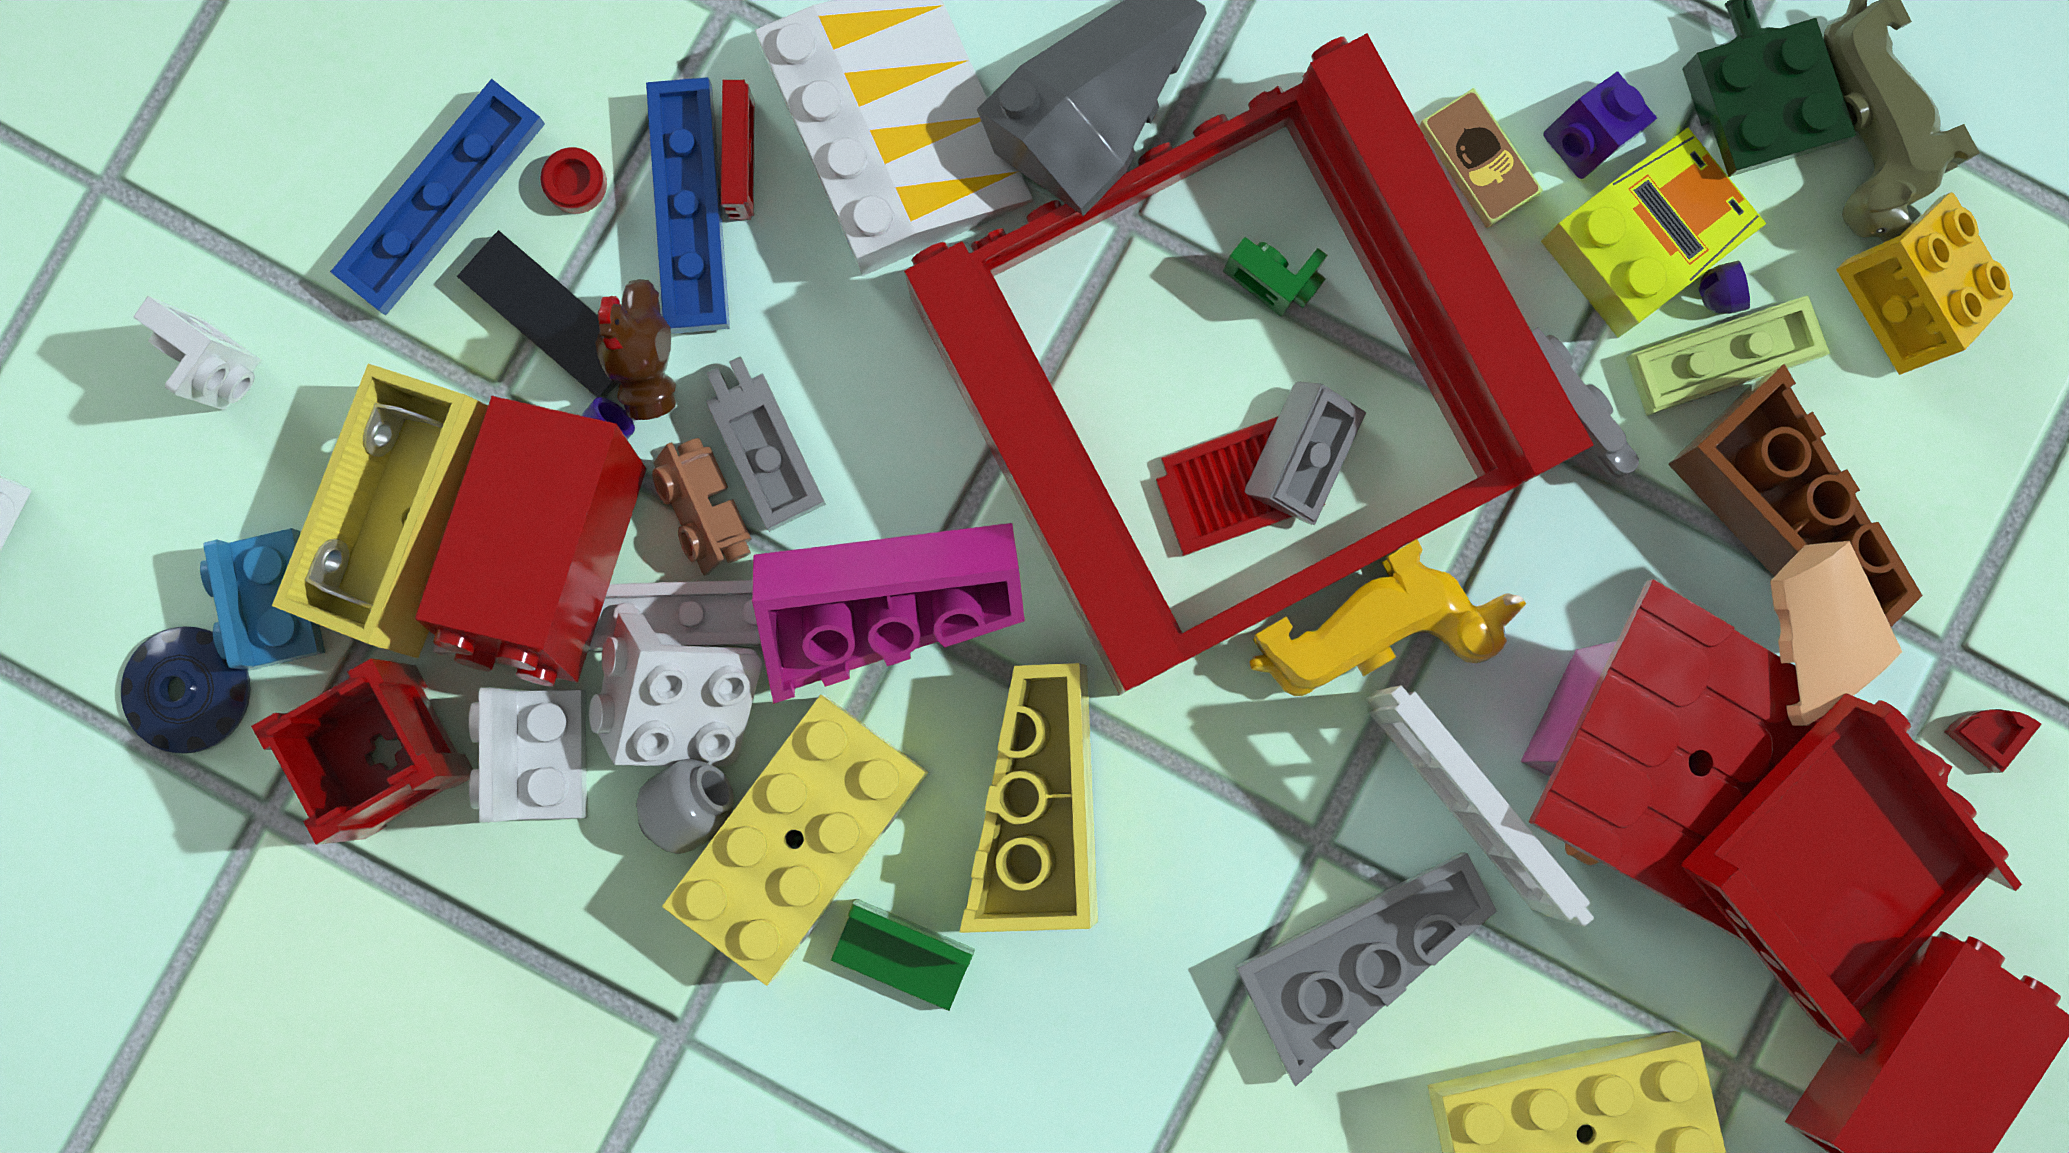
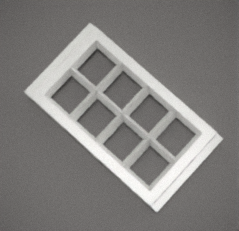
M1402 685L1375 690L1365 698L1373 708L1368 712L1531 910L1541 912L1544 916L1583 927L1594 919L1586 908L1591 902L1415 691L1407 693Z

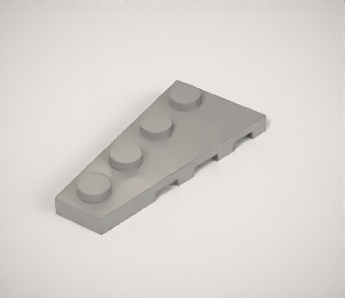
M1461 852L1236 965V971L1293 1085L1296 1087L1313 1072L1312 1069L1333 1050L1340 1049L1358 1033L1357 1030L1385 1005L1388 1007L1407 990L1406 987L1431 965L1435 966L1495 914L1497 910L1468 853Z

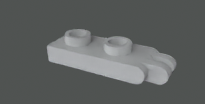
M1539 327L1535 328L1532 331L1534 337L1594 446L1583 452L1588 458L1595 460L1611 478H1621L1635 471L1639 465V457L1626 441L1624 431L1612 418L1613 407L1608 398L1595 385H1585L1571 368L1573 364L1572 356L1558 338L1550 334L1545 336Z
M740 356L729 361L739 385L729 389L719 368L716 367L706 372L716 396L705 401L766 529L770 532L825 506L826 503L764 374L762 373L751 378Z

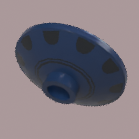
M187 626L170 628L147 639L129 659L121 681L122 708L132 729L151 746L172 753L187 754L201 752L220 744L241 723L250 699L248 670L229 668L227 660L222 659L217 652L213 640V631ZM179 677L185 684V693L182 698L174 701L168 694V687L173 679Z

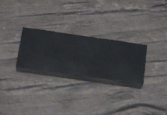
M498 230L456 277L594 396L606 398L619 381L610 380L600 366L595 344L600 333L598 315Z

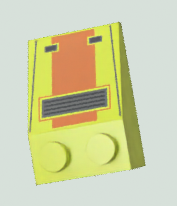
M1688 127L1559 222L1541 240V243L1619 338L1762 228L1766 222Z

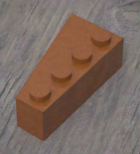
M1785 364L1748 387L1668 465L1774 577L1804 545L1850 541L1890 627H1892L1923 595L1880 523H1872L1855 494L1860 491L1848 469L1843 471L1839 469L1821 439L1822 436L1826 435V432L1814 412L1806 414L1791 388L1796 382Z

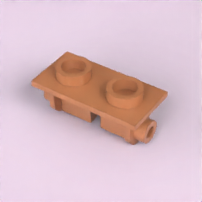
M695 438L679 445L677 451L672 442L666 444L653 462L655 468L652 471V477L660 499L665 504H672L681 526L678 528V537L686 557L691 562L697 561L703 576H706L723 561L724 557L722 554H724L727 563L738 561L750 555L751 552L747 543L752 538L748 533L734 499L713 507L708 497L724 492L728 488L711 447H704L700 438Z

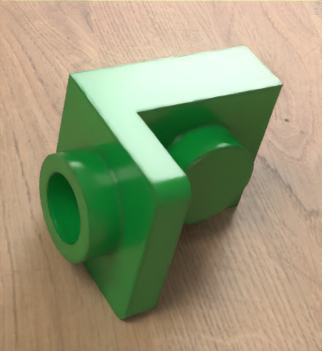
M1244 237L1230 254L1222 272L1282 317L1293 302L1303 309L1322 286L1326 278L1317 271L1328 255L1317 248L1298 273L1294 275L1286 269L1289 263L1278 250L1265 242H1259L1256 245Z

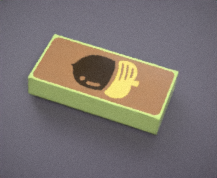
M1474 88L1421 121L1419 128L1486 228L1491 227L1530 202L1543 191Z

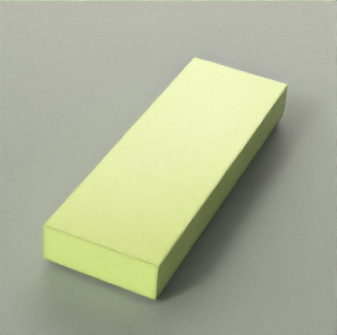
M1807 295L1632 353L1626 357L1645 413L1649 416L1763 378L1783 364H1785L1787 369L1820 359L1830 353L1811 301Z

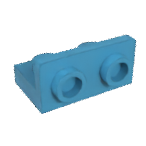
M290 528L234 542L216 539L203 543L206 559L200 563L201 580L207 594L210 597H214L219 621L213 625V640L218 654L222 659L227 660L229 668L255 670L325 653L319 624L272 606L300 536L299 530Z

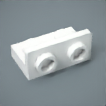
M151 296L146 297L133 318L153 331L148 339L150 344L180 362L166 381L164 387L177 396L221 410H225L229 404H234L241 400L250 390L255 379L253 371L262 359L202 317Z

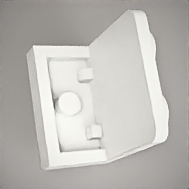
M618 613L613 637H608L603 645L602 668L604 679L600 694H595L590 703L589 722L593 733L598 734L614 765L671 766L678 761L692 758L712 766H729L739 757L762 661L758 654L749 648L662 645L643 614Z

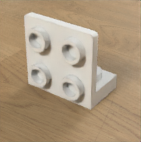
M480 688L479 702L472 703L469 712L470 737L472 742H479V769L471 771L469 799L471 807L479 809L480 823L530 819L587 818L586 690L513 691L499 688Z

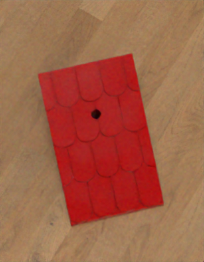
M1651 579L1646 581L1617 641L1575 650L1520 761L1550 777L1528 823L1747 945L1680 864L1821 718L1808 725H1792L1788 717L1787 706L1797 704L1800 701L1795 665L1781 663L1780 656L1734 630L1735 627L1658 581ZM1915 742L1916 745L1927 750L1942 764L1945 771L1940 777L1947 784L1952 766L1947 764L1940 756Z

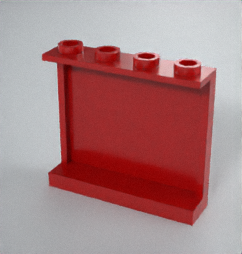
M1846 693L1680 865L1817 1028L1861 1055L1878 1037L1859 1013L1871 998L1986 878L2013 891H2017L2022 886V883L2005 862L2009 857L2007 850L1996 839L1982 831L1973 820L1977 815V811L1972 804L1962 795L1950 789L1940 777L1945 771L1942 764L1927 750L1916 745L1907 732L1910 730L1911 724L1908 719L1894 706L1885 701L1878 700L1875 704H1872Z

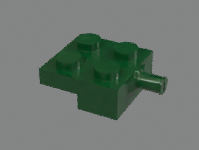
M1752 0L1727 1L1724 5L1727 8L1736 38L1728 44L1696 53L1682 70L1701 126L1711 123L1728 177L1840 145L1855 137L1856 133L1817 18L1782 28H1761Z

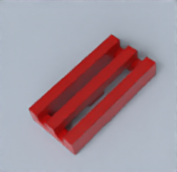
M745 79L722 80L721 205L725 207L729 220H751V216H754L755 100Z

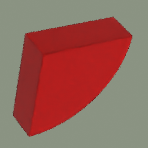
M1989 709L1975 711L1962 716L1949 725L1944 733L1993 773H2003L2042 724L2021 712Z

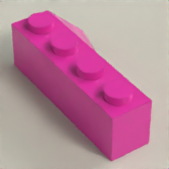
M1012 523L753 555L752 603L773 704L794 698L796 688L822 680L825 687L850 679V670L881 660H884L888 667L911 659V652L917 648L939 642L945 648L1025 621Z

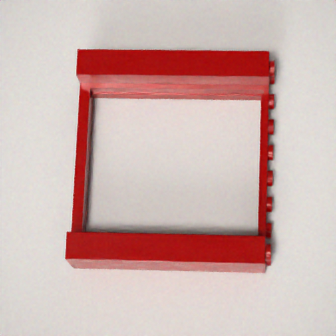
M1368 33L1349 43L1344 36H1341L1319 47L1311 55L1313 61L1310 62L1307 71L1302 76V83L1285 92L1281 86H1277L1269 92L1264 91L1248 103V111L1228 120L1225 114H1220L1205 121L1192 132L1195 138L1175 148L1167 142L1147 151L1137 160L1139 166L1125 173L1084 216L1067 204L1062 205L1059 200H1053L1029 213L1026 217L1028 223L1008 234L1005 233L1003 228L989 232L984 238L974 241L970 246L973 251L971 253L968 252L963 241L949 248L946 242L936 243L917 253L911 259L914 266L904 270L911 301L1119 695L1130 691L1594 446ZM1287 127L1477 478L1182 633L994 276Z

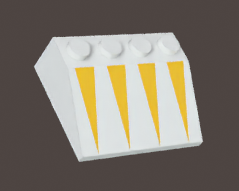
M831 0L811 5L755 29L764 57L862 276L1033 202L1021 172L994 154L977 112V108L987 97L943 0Z

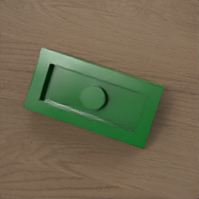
M860 899L854 901L847 916L849 918L831 961L950 1011L965 972L974 955L975 948Z

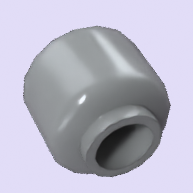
M692 758L678 761L648 779L639 789L636 801L639 827L648 840L666 852L682 854L692 851L713 839L732 813L734 802L732 786L724 773L715 766Z

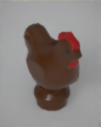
M643 279L629 281L622 293V305L617 296L602 297L600 309L598 310L600 333L595 343L601 368L610 380L619 381L621 384L617 398L624 405L626 415L635 420H649L661 417L669 413L676 405L674 397L676 383L665 374L671 351V329L660 314L659 292L655 290L654 285L649 280Z

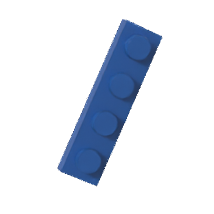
M709 77L646 82L663 318L670 326L671 334L730 329L711 81Z
M491 78L330 272L386 316L543 128L545 122L539 115Z

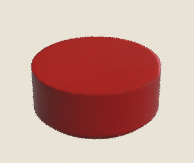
M577 147L560 149L545 161L541 170L540 180L545 195L555 207L566 213L581 214L588 212L602 201L606 193V173L596 157L587 150Z

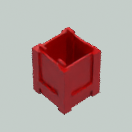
M370 658L347 671L350 676L349 679L289 713H273L251 726L263 749L273 751L309 818L303 822L316 845L366 839L386 828V823L444 790L456 788L470 779L473 767L465 753H458L424 692V689L428 688L416 665ZM380 736L386 741L398 739L401 743L402 749L394 754L397 765L393 769L389 770L386 764H375L373 761L372 753L376 750L374 742Z

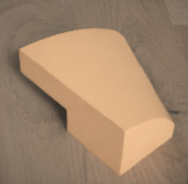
M1850 541L1804 545L1770 581L1774 611L1780 621L1781 632L1778 640L1781 663H1795L1800 701L1797 704L1787 706L1788 717L1792 725H1808L1821 718L1846 693L1852 696L1857 694L1879 676L1902 653L1901 647Z

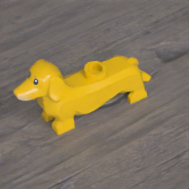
M1418 539L1387 556L1386 560L1382 562L1389 577L1371 580L1360 587L1316 631H1306L1298 638L1291 640L1289 633L1293 626L1286 616L1257 633L1252 640L1263 655L1254 656L1249 663L1252 670L1270 673L1282 689L1293 696H1304L1356 666L1362 676H1366L1396 658L1390 647L1391 645L1418 632L1430 633L1438 637L1456 656L1465 662L1481 663L1493 658L1504 648L1507 642L1505 626L1526 605V602L1519 595L1506 593L1483 605L1474 606L1458 581L1451 574L1428 568L1420 562L1423 549Z

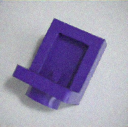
M1617 71L1575 101L1543 132V136L1578 178L1584 179L1612 154L1642 133L1657 117L1645 104L1641 93L1635 87L1628 84Z

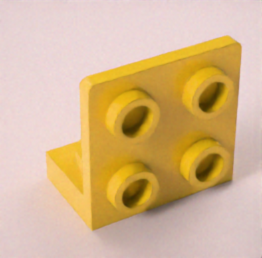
M1953 192L1939 197L1900 236L1846 259L1836 269L1899 375L1966 350L2013 299L2009 276L2005 268L1999 262L1993 260L1979 236L1976 219L1968 209L1961 206Z

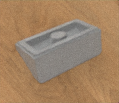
M1296 382L1286 399L1250 477L1245 493L1307 524L1315 525L1366 412L1324 384Z

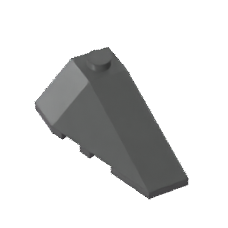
M1123 0L1020 65L977 108L994 154L1084 216L1127 172L1135 156L1133 148L1145 123H1152L1159 109L1157 99L1169 75L1178 71L1207 14L1205 5L1197 0Z

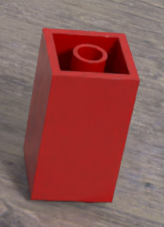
M491 396L415 616V620L435 636L433 644L456 653L454 661L486 672H492L495 663L517 668L515 674L517 677L543 686L553 687L556 678L578 683L647 469L619 426L607 421Z
M1940 931L1937 936L1931 935L1859 1011L1878 1037L1861 1055L1837 1041L1784 1122L1828 1153H1993L2068 1039L2069 1014L2057 1006L2061 996L2050 987L2027 975H2023L2021 980H2019L2001 966L2006 958L1990 945L1972 936H1968L1965 942L1949 933Z

